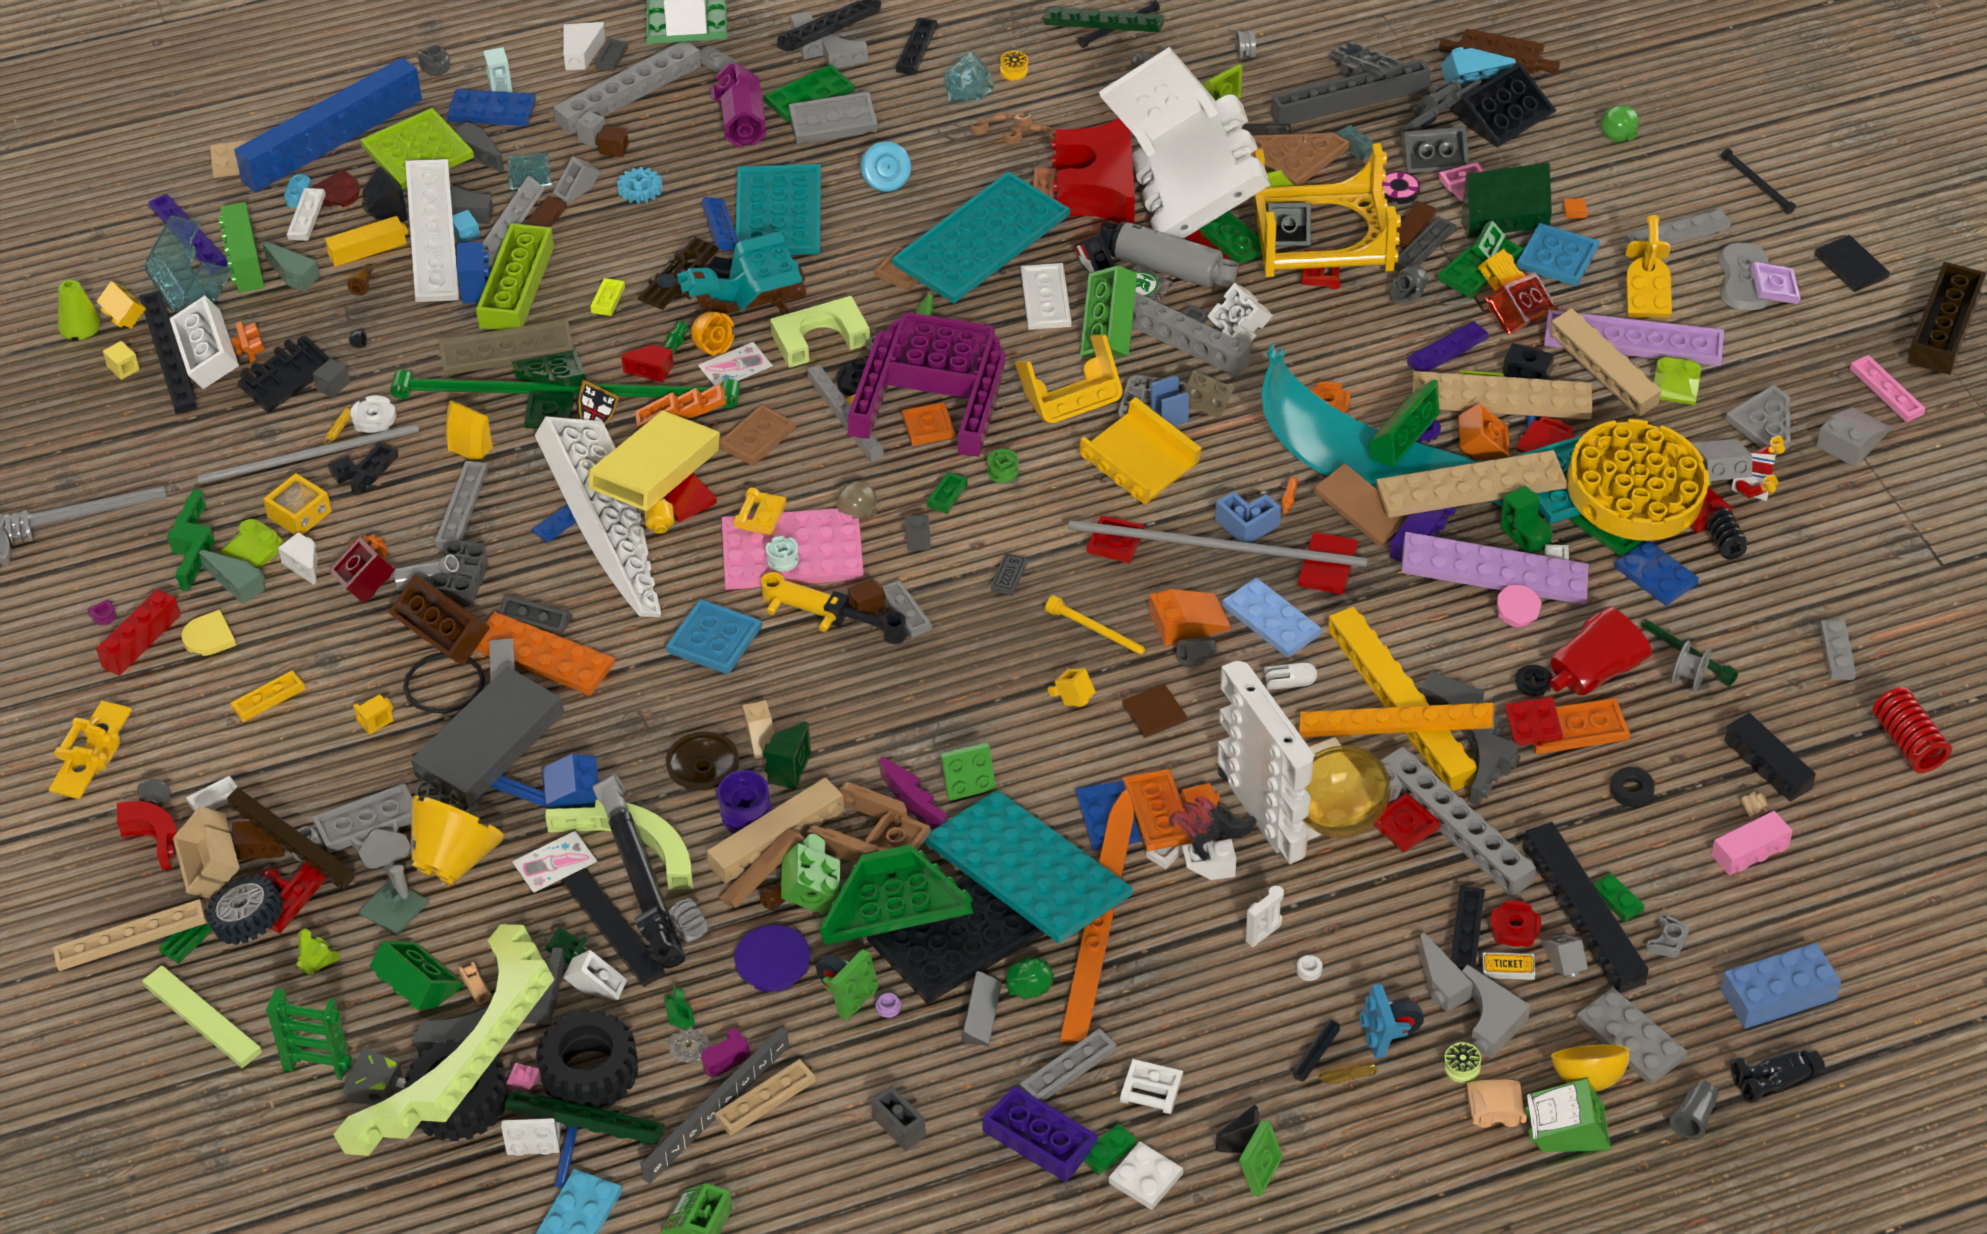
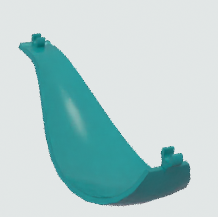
M1275 344L1270 345L1267 351L1269 367L1261 391L1264 414L1272 431L1282 444L1304 464L1328 477L1345 463L1374 488H1377V479L1478 463L1466 457L1416 442L1394 467L1371 460L1368 443L1370 438L1375 436L1379 430L1355 420L1310 391L1288 370L1283 361L1286 351L1278 348L1275 352L1273 350ZM1503 499L1492 501L1503 507Z

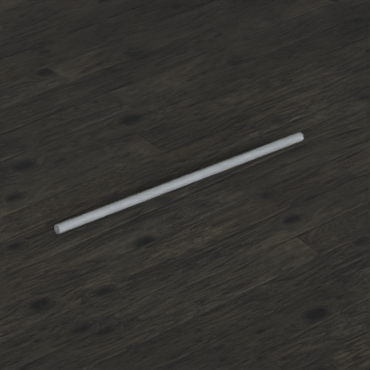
M1069 520L1068 529L1361 567H1366L1367 558L1073 520Z

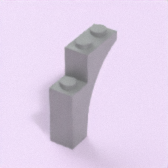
M810 11L790 15L791 30L813 21L814 19ZM831 34L799 48L804 60L824 56L827 65L832 64L836 69L868 62V48L865 41L846 40Z

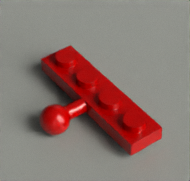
M306 862L291 881L281 878L280 873L276 869L270 868L262 873L261 878L264 876L275 887L283 889L279 894L283 902V912L279 914L278 922L273 921L274 926L271 930L280 934L326 881V878L321 875L320 871L312 869L309 863Z

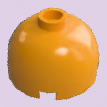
M721 312L701 314L692 325V341L697 349L706 354L715 356L718 353L723 354L731 347L734 340V334H732L734 323L729 316Z

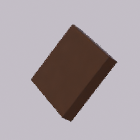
M1165 684L1122 700V706L1144 738L1187 722V715Z

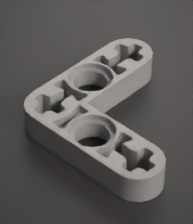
M1141 375L1131 376L1127 381L1119 408V419L1128 413L1129 399L1136 397L1143 403L1145 398L1151 399V384L1163 379ZM1179 381V392L1183 393L1187 383Z

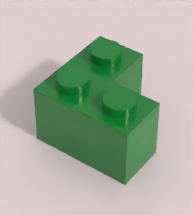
M1525 485L1504 496L1500 529L1526 553L1533 554L1544 548L1545 544H1551L1553 528L1538 515L1540 498Z

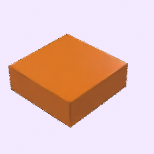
M1585 198L1564 199L1565 218H1587Z

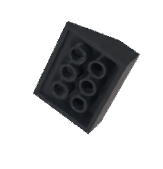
M1521 62L1463 96L1452 108L1464 125L1497 148L1557 111Z

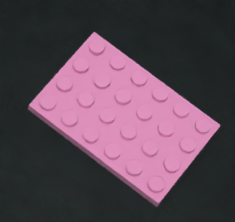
M837 508L783 512L773 535H767L736 528L733 525L735 516L722 517L725 589L761 587V578L769 572H777L783 576L784 580L796 584L863 580L859 518L852 519L853 515H847L841 511L839 513ZM748 515L747 519L752 520L754 515ZM784 536V538L789 539L791 537L798 543L799 562L794 569L779 572L769 567L766 545L772 542V538Z

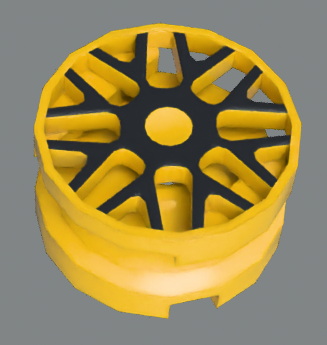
M1019 51L1004 53L1000 61L1001 76L1007 80H1020L1024 78L1028 73L1027 55Z

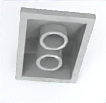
M1851 407L1833 415L1821 427L1817 448L1856 467L1891 430V426Z

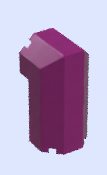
M728 63L715 78L718 80L717 85L713 84L711 87L712 99L722 107L726 140L737 147H743L746 143L753 146L766 136L759 77L738 63H734V65Z

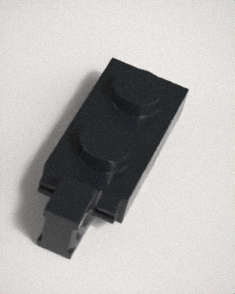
M378 443L354 469L353 479L350 482L351 492L360 495L366 489V486H371L399 456L398 450Z

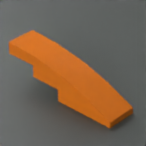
M719 383L702 393L695 388L679 397H676L672 392L635 411L637 427L639 429L642 428L661 411L669 412L684 419H690L726 404L724 388Z

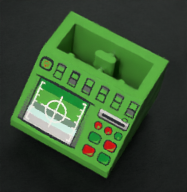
M707 1183L683 1190L661 1234H720L733 1209L731 1192Z

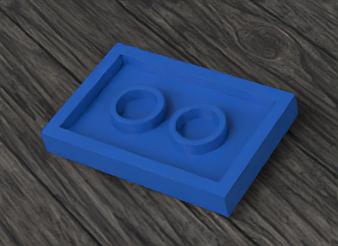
M1644 541L1615 562V568L1665 606L1696 586L1699 581L1698 576L1651 541Z
M1123 780L1076 788V798L1092 851L1102 849L1110 812L1121 793L1126 789ZM1135 817L1129 844L1140 842V833Z

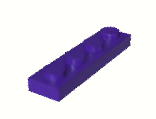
M1472 321L1407 357V364L1415 371L1429 372L1488 339V332L1475 321Z

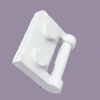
M1280 886L1271 887L1269 895L1260 902L1252 904L1247 911L1246 942L1251 947L1256 946L1282 924L1280 906L1284 897V890Z
M1132 1059L1121 1092L1120 1102L1126 1104L1133 1102L1162 1109L1163 1113L1172 1114L1183 1078V1071ZM1132 1089H1142L1167 1095L1166 1100L1132 1092Z

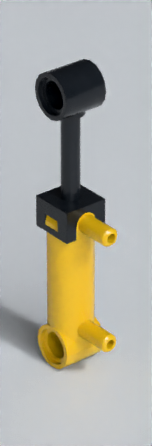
M777 572L766 573L761 578L762 597L769 604L766 610L770 615H774L781 603L823 616L824 619L819 625V629L822 632H826L831 624L840 627L844 619L848 617L881 628L884 639L890 644H900L907 637L906 617L901 612H889L881 619L851 609L849 607V595L833 591L832 595L811 589L784 580L783 576Z

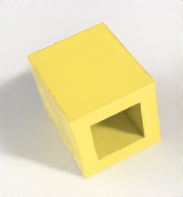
M122 341L103 350L107 367L119 379L122 380L140 370L136 354Z

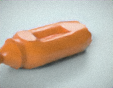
M1296 477L1289 478L1285 494L1282 497L1281 506L1283 507V514H1287L1288 510L1294 505L1298 486V479Z

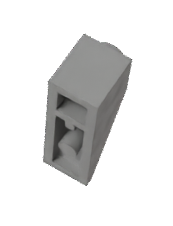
M1425 933L1421 934L1419 953L1431 998L1437 1006H1441L1448 1013L1471 999L1473 983Z

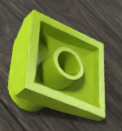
M1671 357L1659 359L1656 366L1654 383L1661 390L1660 400L1696 405L1701 366L1692 360Z
M248 519L239 525V533L219 552L220 555L248 562L255 569H260L279 554L278 548L284 542L271 528L258 520Z

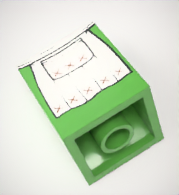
M1588 1078L1527 1095L1529 1105L1525 1107V1110L1532 1124V1128H1529V1136L1532 1143H1537L1542 1152L1604 1151L1611 1149L1605 1107Z

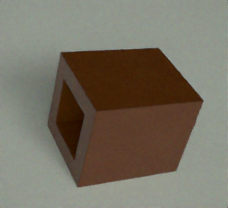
M603 125L601 132L596 136L599 154L624 157L629 145L627 128Z
M874 579L848 588L849 604L852 609L869 615L884 610L886 594L883 587L878 586Z

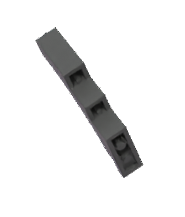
M553 948L550 958H546L545 963L555 980L522 1023L551 1024L566 965L563 948ZM488 1008L454 1019L420 1021L418 1031L415 1030L413 1034V1046H416L418 1056L425 1049L428 1051L432 1049V1045L436 1043L441 1045L447 1043L446 1040L454 1039L455 1042H460L461 1039H466L475 1029ZM519 1027L507 1041L508 1043H515Z

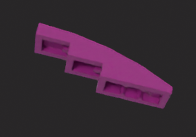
M883 756L879 759L881 777L896 798L904 802L906 809L933 830L947 822V813L934 806L933 795L921 789L920 778Z

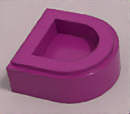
M108 599L87 609L89 616L98 625L110 624L116 618L115 608Z

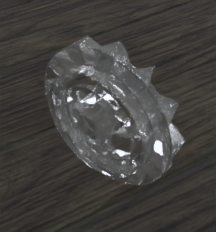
M691 1025L688 1029L683 1030L679 1028V1031L676 1034H672L671 1040L668 1042L672 1057L684 1063L701 1060L702 1052L710 1047L708 1034H705L701 1028L693 1029ZM691 1039L693 1043L689 1050H687V1040Z

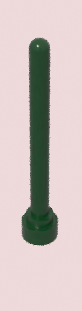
M1647 619L1642 621L1641 626L1679 651L1682 650L1685 644L1683 641ZM1690 646V654L1703 657L1702 653ZM1709 660L1707 668L1717 674L1721 683L1729 687L1736 681L1739 674L1738 670L1730 665L1721 666L1715 661Z

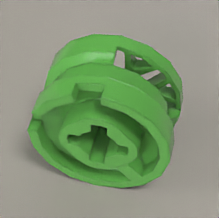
M996 449L992 451L987 459L988 477L1000 483L1014 480L1018 475L1019 459L1017 454L1009 449Z

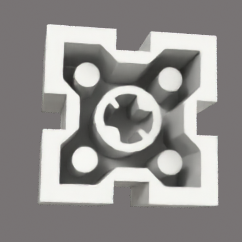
M1234 283L1224 295L1226 301L1222 305L1217 303L1207 317L1217 327L1223 329V333L1249 345L1257 336L1254 331L1258 327L1263 328L1273 315L1264 305L1257 302L1258 299L1248 289Z

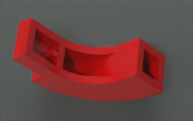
M128 801L117 803V824L121 837L147 835L156 839L157 857L161 870L170 869L171 858H175L176 849L173 837L177 834L175 823L170 814L163 808L148 802Z

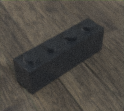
M1750 712L1727 725L1724 740L1727 745L1734 749L1747 764H1750L1759 772L1763 779L1774 786L1780 795H1783L1791 802L1812 790L1816 773Z

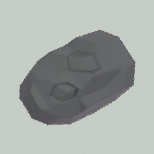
M1211 639L1180 640L1177 643L1176 657L1180 664H1204L1207 658H1211L1217 650L1216 642Z

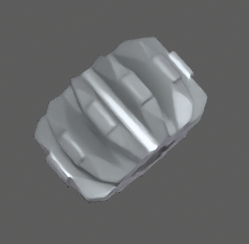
M692 899L680 900L669 909L673 925L681 937L688 943L701 938L708 932L704 915Z

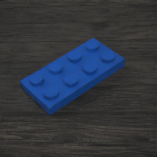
M456 89L447 114L448 122L528 126L536 102V96L529 93Z

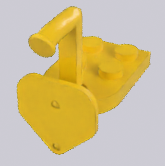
M1651 215L1646 220L1649 225V241H1633L1626 248V256L1634 260L1629 266L1626 275L1627 317L1671 318V274L1668 266L1661 261V259L1669 256L1671 246L1667 242L1659 241L1658 223L1660 220L1658 216Z

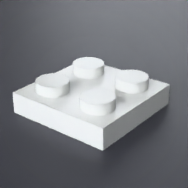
M1139 1142L1109 1176V1184L1153 1210L1183 1175V1168L1142 1142Z

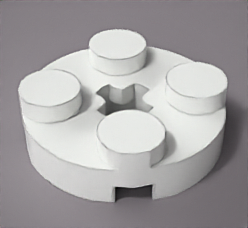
M373 395L366 397V401L361 403L357 401L352 406L351 419L356 431L380 433L389 430V427L396 419V411L388 398Z

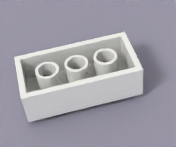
M203 296L170 318L187 374L202 389L213 384L239 366L220 309L206 296Z

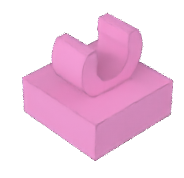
M515 1063L506 1083L507 1090L513 1091L515 1089L533 1093L540 1078L539 1068Z

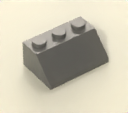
M1466 127L1405 131L1400 134L1402 157L1407 173L1445 171L1469 165Z

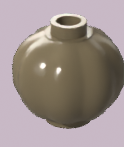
M854 481L849 485L844 484L836 495L839 513L841 511L844 514L853 515L852 519L859 518V522L867 518L872 519L878 511V508L875 507L877 502L876 493L866 482Z

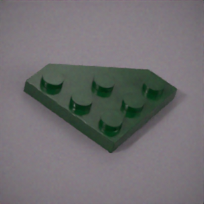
M577 350L512 362L515 378L571 387L580 385L582 380L586 381Z

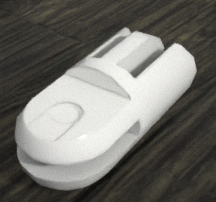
M1295 663L1264 668L1267 690L1308 686L1313 684L1317 678V670L1310 663Z

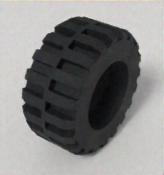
M582 1010V1013L575 1014V1012L567 1014L565 1019L559 1018L554 1022L553 1027L549 1026L546 1029L544 1037L542 1036L539 1040L538 1050L536 1051L543 1088L547 1095L558 1100L601 1109V1106L604 1105L609 1107L616 1103L615 1100L617 1098L621 1100L627 1095V1089L630 1090L633 1087L635 1078L638 1076V1057L632 1032L629 1031L628 1026L623 1021H618V1017L612 1014L606 1016L603 1011L596 1010L595 1013H591L590 1010ZM586 1051H599L610 1056L602 1065L590 1070H577L566 1065L572 1057Z
M454 1039L446 1040L447 1043L440 1045V1043L432 1045V1049L429 1051L425 1049L419 1054L420 1058H415L410 1064V1069L406 1072L404 1089L435 1069L465 1039H461L460 1042H455ZM495 1057L477 1080V1088L471 1094L464 1097L446 1122L421 1121L417 1127L422 1129L423 1133L428 1136L435 1134V1139L445 1141V1138H449L451 1142L459 1141L460 1138L472 1139L474 1138L473 1135L477 1133L481 1135L488 1131L487 1127L489 1125L493 1127L499 1121L498 1116L503 1115L508 1098L504 1070L499 1058Z

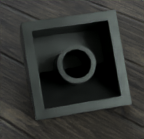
M1311 203L1267 204V212H1274L1276 220L1275 246H1311Z

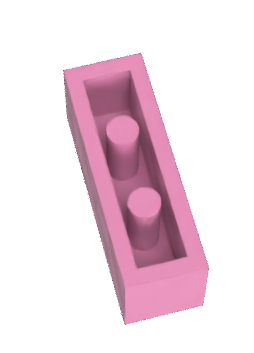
M1772 811L1715 839L1711 856L1730 876L1738 871L1746 870L1750 865L1758 861L1766 860L1776 852L1785 851L1790 845L1793 830L1775 811Z

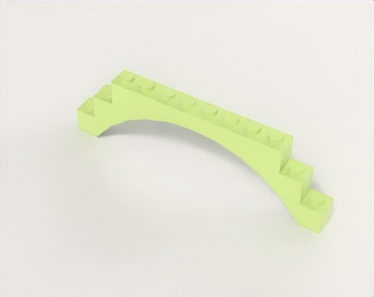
M500 924L488 939V943L498 961L499 975L496 991L491 1003L475 1029L452 1054L418 1081L388 1099L348 1116L333 1134L345 1154L369 1156L383 1137L407 1139L421 1121L446 1122L555 980L524 925Z

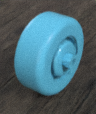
M879 142L873 144L864 152L860 161V172L867 185L878 191L890 192L899 189L906 183L911 173V161L907 152L900 145L893 142Z

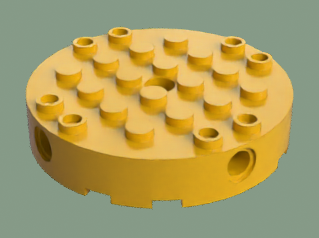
M1628 419V422L1616 423L1615 420L1605 422L1590 429L1579 439L1571 457L1567 472V489L1578 511L1599 529L1632 540H1660L1672 537L1687 529L1698 517L1709 485L1708 470L1705 469L1704 459L1699 451L1685 437L1663 425L1659 428L1648 425V421Z

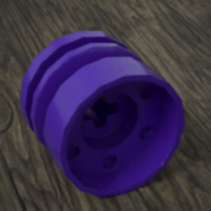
M748 770L732 772L723 778L718 786L717 796L723 825L729 832L735 834L772 811L767 781L756 772Z

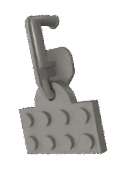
M405 783L312 817L314 825L329 854L353 846L359 851V856L367 868L383 866L397 894L403 900L408 899L409 890L404 875V866L395 864V861L407 857L411 852V846L407 837L399 832L400 827L411 824L412 796Z

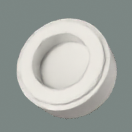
M1313 955L1301 957L1297 962L1296 971L1298 976L1306 981L1318 979L1322 974L1321 960Z

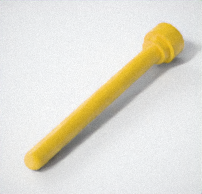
M1055 595L1048 599L1045 606L1046 612L1052 615L1062 614L1137 654L1145 652V647L1065 606L1063 599Z

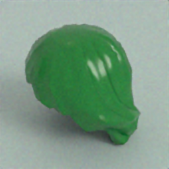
M1025 957L1009 967L1006 976V988L1011 996L1017 995L1022 999L1037 998L1047 993L1053 985V969L1040 958Z

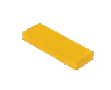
M292 670L230 704L241 721L245 722L306 689L304 683Z

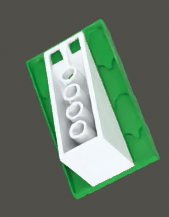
M647 0V44L727 39L726 0Z

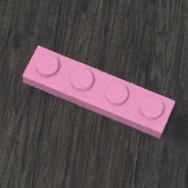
M1869 355L1851 363L1850 370L1906 423L1924 415L1926 408Z

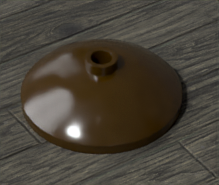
M708 731L694 732L681 737L670 747L666 756V768L669 776L678 785L691 790H709L718 787L723 778L737 771L739 765V754L734 743L721 734Z

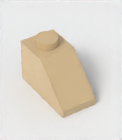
M766 700L743 705L744 723L755 759L763 757L765 744L770 743L773 734H775Z

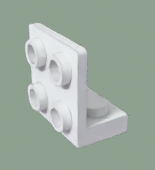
M554 1119L504 1120L501 1122L507 1155L522 1156L524 1154L548 1155L560 1153V1122H555Z

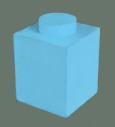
M469 210L452 215L454 237L458 243L473 242L480 239L479 225Z

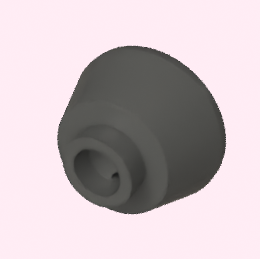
M147 779L137 787L139 801L152 803L159 807H162L171 795L167 784L158 779Z

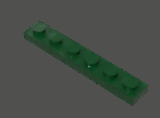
M1053 7L1049 8L1044 16V25L1160 32L1164 24V15L1137 12L1126 13L1114 10L1099 11L1097 9L1080 10L1079 8L1065 9Z
M513 1089L505 1103V1110L512 1111L516 1115H529L539 1119H554L555 1122L563 1123L568 1127L577 1126L589 1129L594 1133H608L620 1139H634L647 1145H657L664 1133L665 1124L515 1089Z

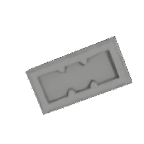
M709 45L700 50L701 64L717 73L728 63L733 65L737 63L735 59Z

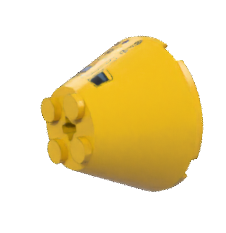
M413 796L411 800V861L413 863L412 866L417 868L416 871L430 877L433 873L440 877V881L453 885L454 881H458L499 845L505 837L500 830L491 824L488 827L478 823V817L451 805L425 797L424 801H418L419 796Z

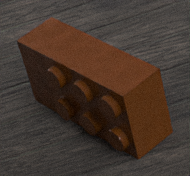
M415 574L388 611L390 615L447 657L463 666L490 629V626Z

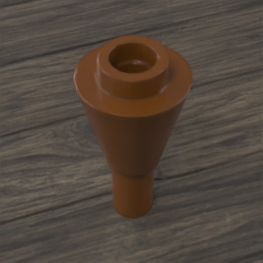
M366 265L360 273L348 281L347 286L350 292L359 296L367 293L369 276L373 271L372 266Z
M781 886L762 889L761 903L770 911H775L786 901L781 898Z

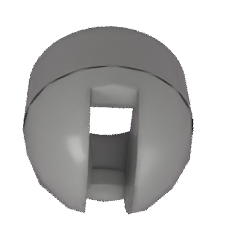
M449 554L441 558L438 567L442 573L452 574L459 569V562L454 555Z

